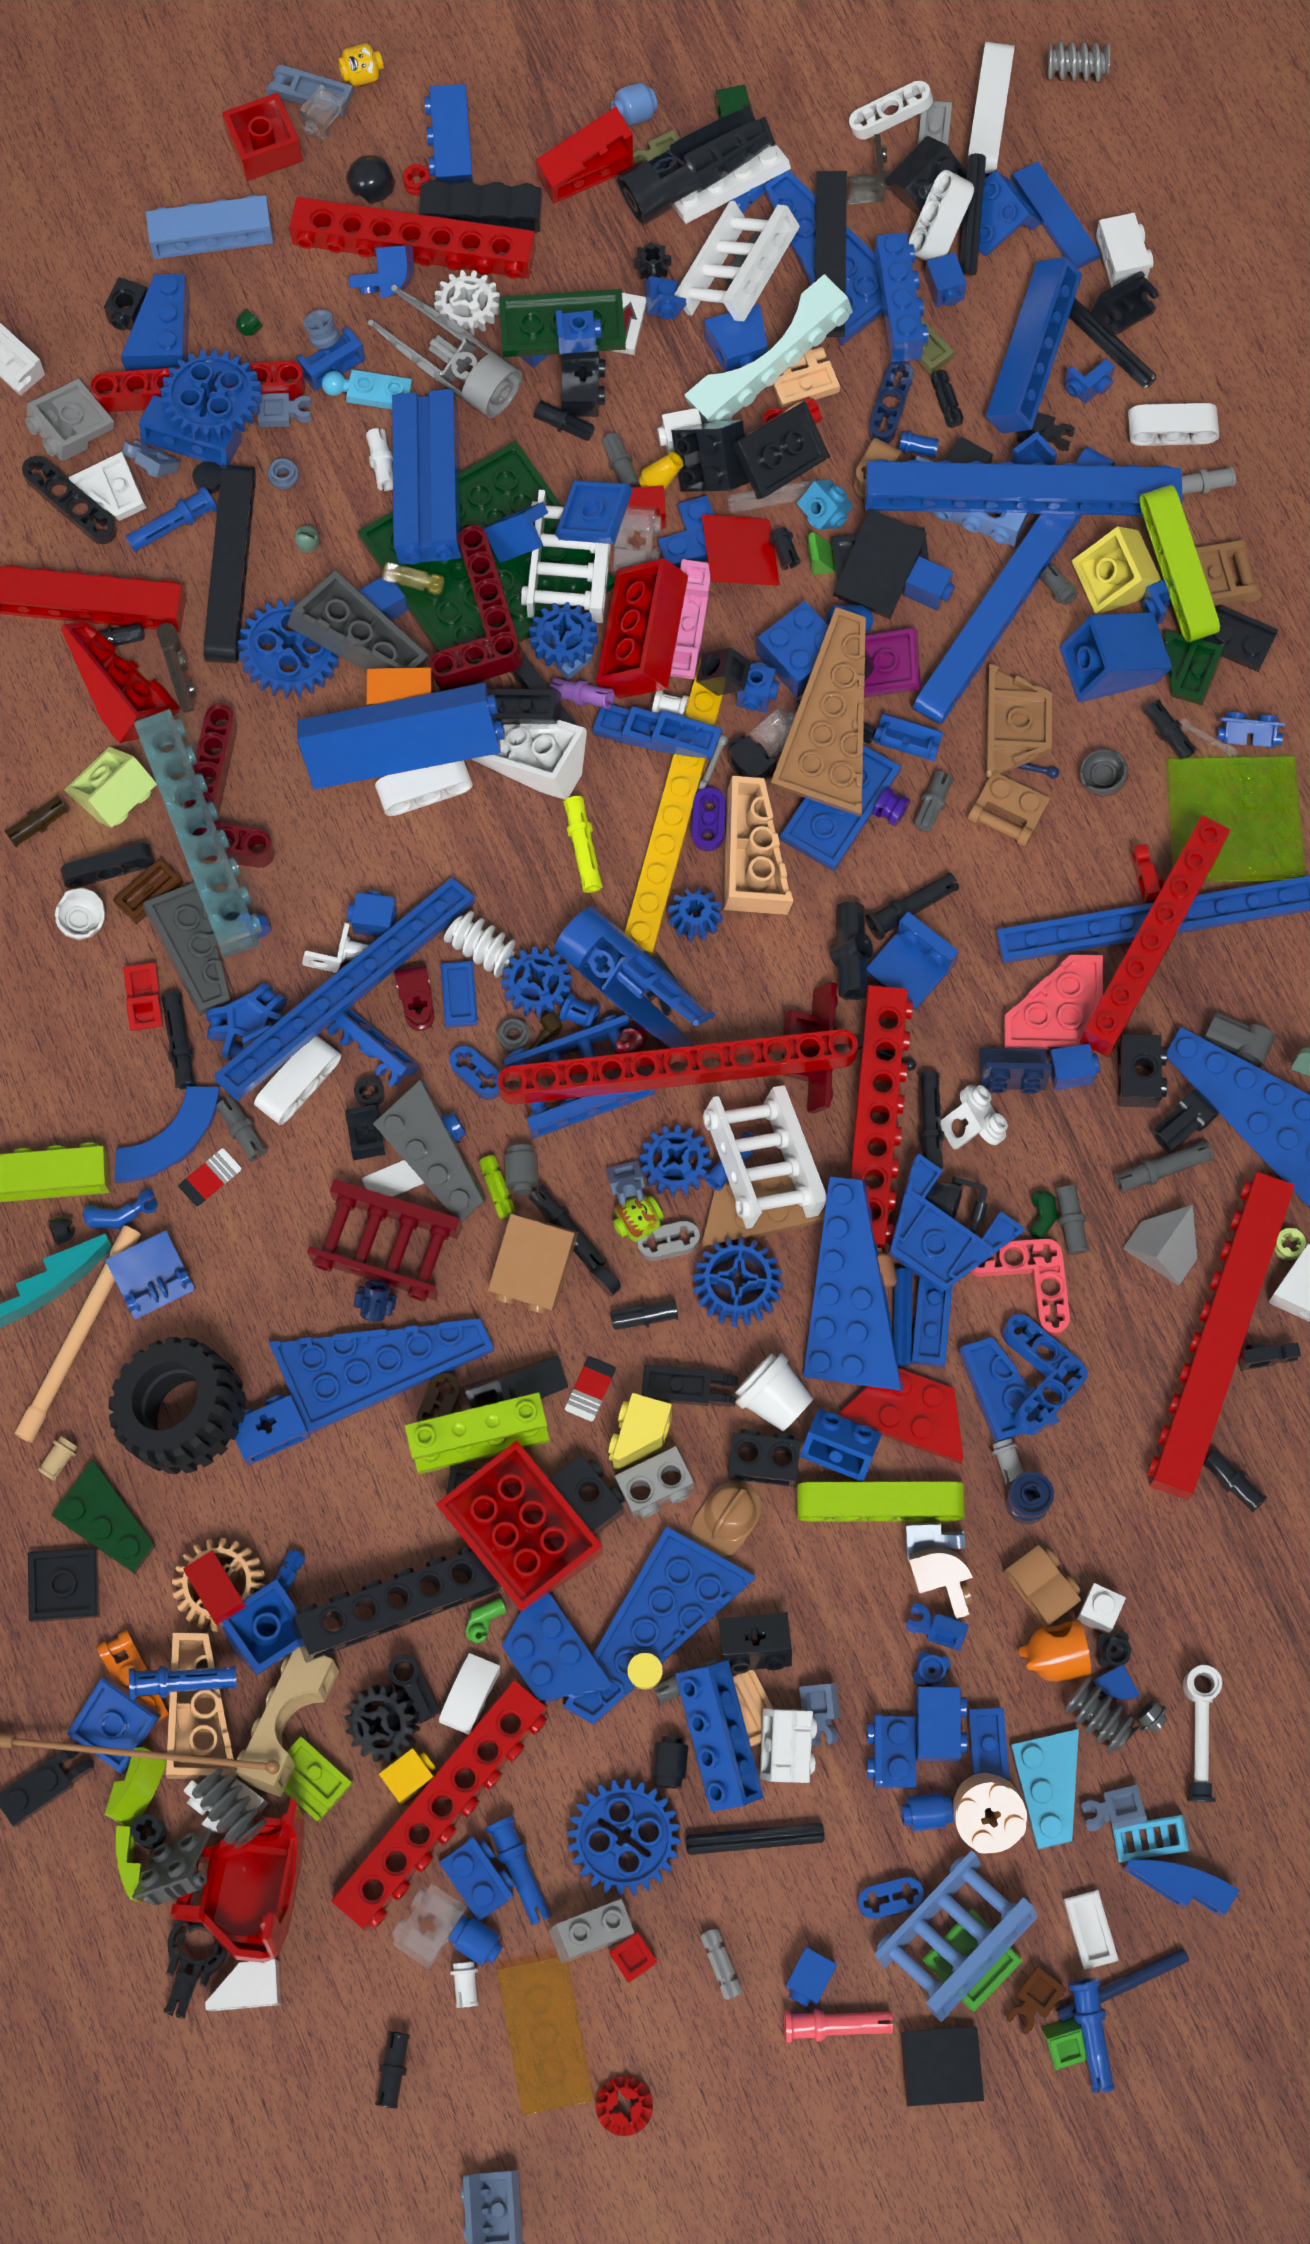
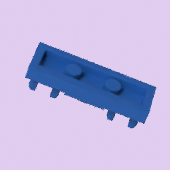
M351 1007L335 1020L336 1023H333L328 1028L327 1034L330 1036L336 1035L340 1029L343 1030L344 1038L341 1040L340 1045L347 1046L355 1040L360 1044L359 1049L365 1055L371 1058L378 1057L384 1062L376 1068L375 1074L382 1076L389 1069L392 1072V1078L388 1082L390 1087L398 1085L402 1081L403 1076L414 1075L420 1067L418 1063Z

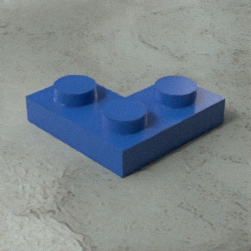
M706 495L678 504V513L685 531L657 539L662 559L665 558L677 568H681L682 559L699 562L708 560L702 515H714Z

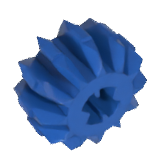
M700 886L694 894L687 887L684 889V897L675 894L673 897L675 905L668 907V914L672 916L669 919L670 927H677L676 935L678 937L688 933V941L690 943L693 942L694 935H699L702 941L707 939L706 932L715 935L717 932L716 924L722 923L723 915L719 913L722 909L721 903L713 901L714 893L712 891L703 896V889ZM697 911V915L700 914V917L694 918L693 913L690 915V912Z

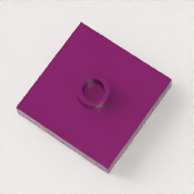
M915 627L865 635V650L873 659L874 669L871 675L864 681V698L921 690L918 632Z

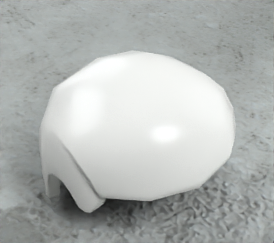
M83 887L65 892L55 910V921L58 928L66 937L76 940L93 937L101 929L105 920L103 900L94 891Z

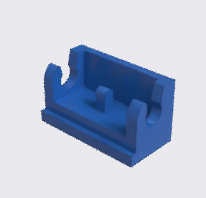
M347 326L341 329L343 334L333 346L321 349L307 359L302 355L296 357L297 363L302 368L305 380L314 391L322 388V378L326 373L337 371L343 375L365 361L363 344Z

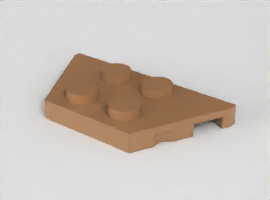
M989 664L986 777H993L1051 754L1052 692L1040 686H1033L1028 680L1017 675L1014 679L1000 672L999 666Z
M788 1175L751 1181L756 1198L796 1191L792 1178L788 1177ZM727 1181L720 1191L714 1190L702 1247L703 1250L713 1248V1244L716 1242L723 1246L725 1245L726 1238H730L732 1243H736L740 1237L749 1240L823 1223L825 1211L822 1209L818 1216L806 1218L803 1208L798 1204L762 1210L754 1226L746 1229L743 1219L736 1212V1200L729 1181Z

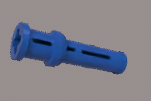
M205 486L200 487V492L186 500L179 499L175 504V508L130 534H126L125 537L135 553L138 552V550L184 524L187 526L195 524V519L209 511L216 512L217 506Z
M159 1666L158 1670L136 1671L135 1667L129 1668L130 1700H136L137 1696L159 1695L160 1698H166V1696L170 1695V1692L237 1689L236 1666L170 1671L165 1666Z
M513 1815L486 1827L485 1831L487 1834H491L499 1852L497 1855L498 1861H501V1864L506 1863L532 1926L540 1922L535 1907H538L543 1920L552 1917L547 1908L524 1855L527 1853L526 1843H521L513 1824L516 1821Z
M1095 1977L1069 1982L1068 1986L1069 1990L1073 1991L1077 2012L1074 2013V2020L1077 2021V2024H1081L1092 2085L1091 2090L1093 2093H1099V2089L1102 2092L1114 2090L1115 2085L1113 2084L1102 2021L1105 2020L1106 2010L1101 2008L1098 1987L1101 1985L1100 1978Z

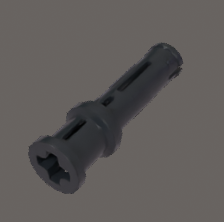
M947 872L944 876L902 900L893 899L888 902L887 907L875 914L868 913L865 915V921L869 930L876 939L881 940L885 938V933L899 926L900 920L907 912L915 915L954 891H958L959 884H953V882L957 881L951 872Z

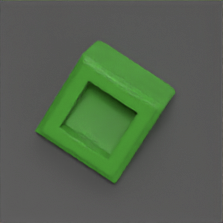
M815 532L808 535L807 549L811 573L818 575L835 572L830 543Z
M1074 2017L1064 2022L1058 2021L1042 2027L1055 2070L1087 2061L1082 2029L1077 2024V2021L1074 2020Z

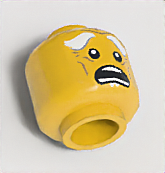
M368 43L345 48L342 51V57L338 58L343 81H348L353 87L376 82L379 79V70L384 69L380 52H374Z

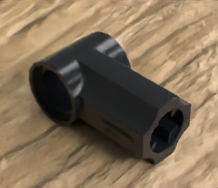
M1196 1088L1179 1102L1175 1108L1176 1110L1158 1124L1151 1134L1163 1150L1171 1153L1194 1132H1200L1206 1128L1220 1112Z
M409 1655L395 1657L388 1667L389 1678L396 1691L404 1690L402 1698L404 1701L413 1699L414 1703L409 1709L411 1712H419L420 1715L413 1719V1724H421L440 1714L416 1660ZM402 1663H408L414 1668L412 1678L407 1681H400L395 1677V1669Z

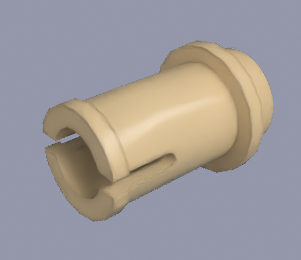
M60 1436L58 1441L54 1440L52 1442L54 1447L37 1469L54 1482L71 1456L76 1457L77 1455L74 1452L78 1447Z

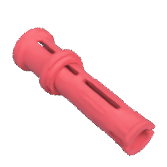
M820 2008L814 2009L812 2013H791L790 2010H784L785 2043H791L793 2039L814 2038L816 2042H822L826 2036L893 2034V2024H878V2021L893 2020L892 2011L824 2014V2010H820Z

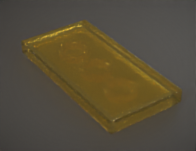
M558 1957L497 1970L522 2115L526 2116L594 2102L568 1962L561 1964Z

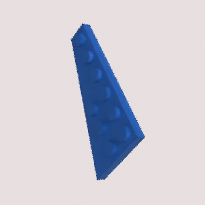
M1180 1027L1167 1051V1059L1192 1086L1197 1088L1220 1112L1219 1114L1283 1181L1295 1185L1294 1193L1309 1208L1310 1095Z

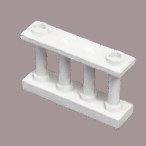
M735 201L728 203L674 296L686 298L687 305L684 307V311L687 315L692 316L700 301L724 303L735 321H745L800 227L787 205H777L770 219L764 220L745 218ZM743 230L761 232L755 243L736 242ZM728 254L748 255L741 267L722 265ZM715 277L734 279L727 291L708 289Z
M539 490L538 502L532 501L531 506L544 502L548 514L535 521V528L543 546L590 550V553H595L594 563L589 562L588 565L540 562L542 547L532 551L528 586L522 587L521 605H527L528 617L534 618L535 603L565 605L566 602H569L570 606L581 605L584 607V610H590L592 622L603 623L611 544L559 540L555 534H543L545 518L560 519L564 507L547 506L545 490ZM552 575L587 578L588 582H592L591 591H585V594L537 590L538 576Z
M785 1085L773 1087L763 1105L724 1111L719 1096L713 1097L703 1115L704 1125L712 1134L736 1200V1212L743 1219L746 1229L754 1226L762 1210L798 1204L801 1206L806 1218L818 1216L826 1205L827 1195ZM765 1117L767 1120H770L774 1133L736 1140L729 1125L730 1123ZM777 1146V1148L781 1149L785 1162L745 1168L740 1152ZM784 1175L792 1178L796 1191L756 1198L751 1181Z

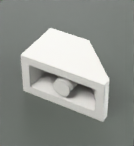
M272 1959L265 1963L239 1962L205 2002L206 2010L221 2011L282 2005L279 1961Z

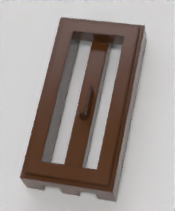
M159 858L117 895L113 902L137 925L147 916L143 905L138 908L152 894L154 895L150 899L176 890L183 884V880L170 866ZM161 870L165 872L152 884L148 885L142 891V893L138 895L131 903H129L128 905L125 903L145 884H147L153 877H155Z

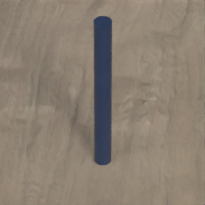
M1182 1948L1098 1988L1100 2002L1103 2003L1189 1962L1185 1950ZM1075 2000L1055 2009L1061 2022L1074 2017V2013L1077 2012Z

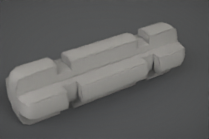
M711 1929L702 1933L701 1940L704 1948H708L709 1953H707L717 1981L721 1982L720 1989L723 1997L729 2000L739 1996L742 1990L738 1979H734L733 1975H735L726 1948L721 1945L723 1941L719 1930Z

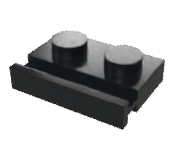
M1220 605L1217 611L1220 631L1205 637L1204 641L1224 646L1222 657L1259 672L1277 635L1278 629Z

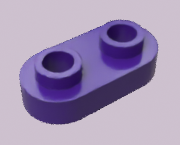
M707 787L701 789L695 795L693 802L692 841L698 849L707 852L718 849L724 840L726 801L723 793L716 788ZM706 804H713L715 808L709 811L704 806ZM710 833L714 837L711 840H705L702 836Z

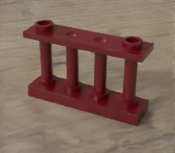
M334 1179L330 1188V1194L338 1207L322 1250L310 1246L308 1248L307 1254L310 1261L313 1262V1266L331 1272L334 1268L369 1280L383 1281L391 1287L407 1291L409 1297L418 1301L426 1302L427 1298L436 1301L438 1296L436 1286L430 1285L429 1282L444 1240H448L449 1237L455 1239L459 1237L462 1229L460 1218ZM356 1207L367 1211L366 1214L369 1217L355 1256L351 1260L334 1253L349 1212L353 1211ZM388 1217L397 1220L400 1228L385 1270L367 1265L366 1262L380 1223ZM417 1227L429 1230V1234L432 1237L415 1280L397 1273L413 1230H417Z

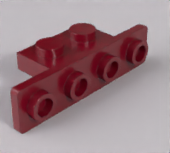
M829 982L814 989L812 1015L795 1010L786 1012L784 1014L783 1036L836 1030L837 984ZM811 1047L801 1050V1053L806 1057H814L818 1054ZM833 1069L783 1075L809 1082L807 1112L815 1114L831 1106L833 1099Z

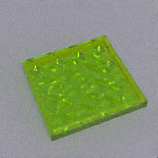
M1295 756L1167 760L1166 773L1173 867L1203 815L1231 829L1228 839L1205 882L1268 881L1305 877Z

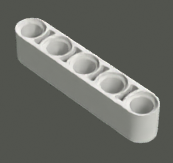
M985 41L968 157L974 153L985 155V173L991 174L997 169L1015 45Z

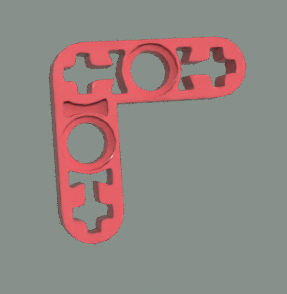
M1052 1239L1011 1241L999 1250V1267H995L996 1260L986 1261L983 1268L977 1266L969 1272L978 1277L1032 1273L1039 1326L1054 1337L1064 1333L1068 1327L1070 1313L1061 1246ZM1029 1248L1032 1249L1031 1255L1041 1254L1043 1248H1048L1049 1253L1055 1254L1051 1258L1050 1263H1046L1044 1257H1033V1265H1028ZM1008 1250H1017L1021 1253L1023 1261L1020 1265L1011 1266L1006 1263L1004 1254ZM1047 1279L1056 1281L1059 1284V1293L1054 1296L1044 1294L1041 1289V1283ZM1061 1301L1062 1305L1056 1304L1055 1314L1057 1318H1062L1063 1321H1060L1058 1327L1054 1328L1052 1323L1046 1322L1045 1319H1048L1050 1316V1304Z

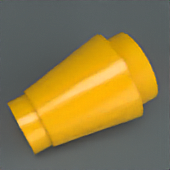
M670 452L668 455L642 469L639 477L641 487L664 486L665 491L684 465L681 457L674 452Z

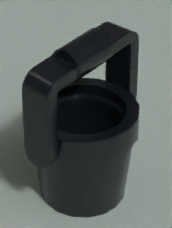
M954 1176L952 1183L936 1180L925 1196V1199L954 1220L959 1209L963 1185L980 1189L979 1198L975 1201L971 1215L972 1223L970 1226V1231L976 1234L979 1223L984 1222L986 1215L988 1188L983 1184Z

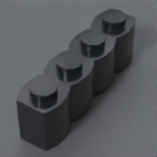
M432 180L421 183L419 214L530 230L537 233L540 232L542 188L529 183L510 187L500 182L481 186L471 181H462L451 185L441 180Z

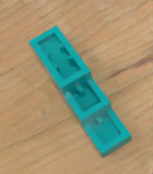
M103 1234L44 1258L43 1261L47 1271L16 1283L20 1296L0 1304V1328L40 1309L86 1276L110 1252L112 1243L107 1235Z

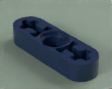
M906 361L892 362L886 369L869 422L868 433L872 441L874 438H878L886 443H890L896 436L914 375L912 366ZM898 372H901L904 375L900 380L899 388L894 387L895 376H897ZM886 397H895L899 400L900 404L895 408H888L882 401ZM883 417L888 418L887 429H885L884 433L878 432V428L882 425Z

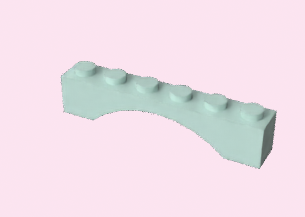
M825 274L801 294L799 306L791 325L773 348L756 361L739 369L725 373L710 374L704 377L684 395L690 409L697 408L699 410L703 423L731 420L733 415L742 407L750 405L755 400L756 395L764 388L772 386L786 369L798 364L807 351L813 346L821 344L826 335L836 326H841L848 320L850 314L853 313L848 297Z

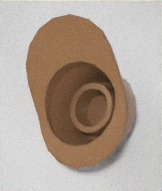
M728 1482L720 1485L711 1493L693 1521V1541L722 1558L734 1554L747 1539L761 1516V1502L758 1494L750 1486L741 1482Z

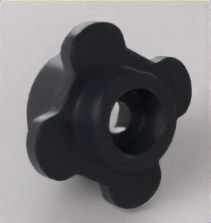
M1118 1631L1115 1635L1110 1636L1101 1634L1097 1638L1096 1644L1100 1649V1656L1098 1657V1664L1104 1668H1108L1111 1664L1120 1666L1129 1661L1131 1647L1128 1643L1129 1636L1126 1632ZM1115 1646L1114 1652H1111V1648Z

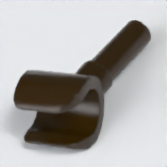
M554 1012L548 1013L540 1020V1024L545 1030L528 1050L542 1046L546 1040L558 1035L562 1031V1023Z

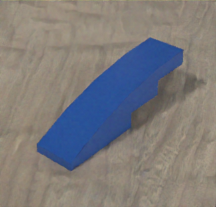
M612 705L610 709L600 708L592 732L596 736L654 751L712 759L722 734V728L663 710L661 714H657L632 706L631 710Z

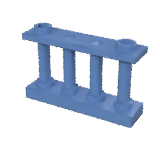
M972 1850L966 1857L960 1856L952 1864L949 1870L950 1874L893 1935L889 1933L879 1942L877 1946L878 1951L874 1954L884 1969L894 1960L929 1993V2000L926 2002V2005L930 2012L941 2022L1038 1918L1034 1906L1024 1897L1018 1904L1015 1902L1011 1904L976 1872L982 1865ZM966 1882L1002 1914V1921L994 1930L991 1928L987 1930L952 1898ZM942 1908L977 1940L978 1947L969 1956H962L928 1924ZM917 1934L953 1966L952 1971L954 1973L945 1982H937L903 1950Z

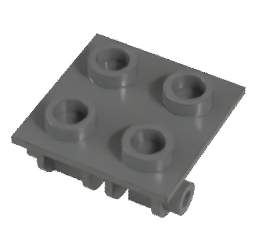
M211 1829L196 1834L190 1833L180 1840L169 1844L162 1843L157 1846L151 1853V1859L145 1871L139 1877V1884L132 1898L137 1899L144 1896L147 1904L157 1906L178 1897H183L186 1894L202 1890L207 1883V1875L204 1871H199L196 1864L212 1832Z

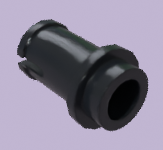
M786 527L771 532L769 543L775 547L782 569L788 570V564L790 569L798 566L801 560L792 542L793 533L788 531Z

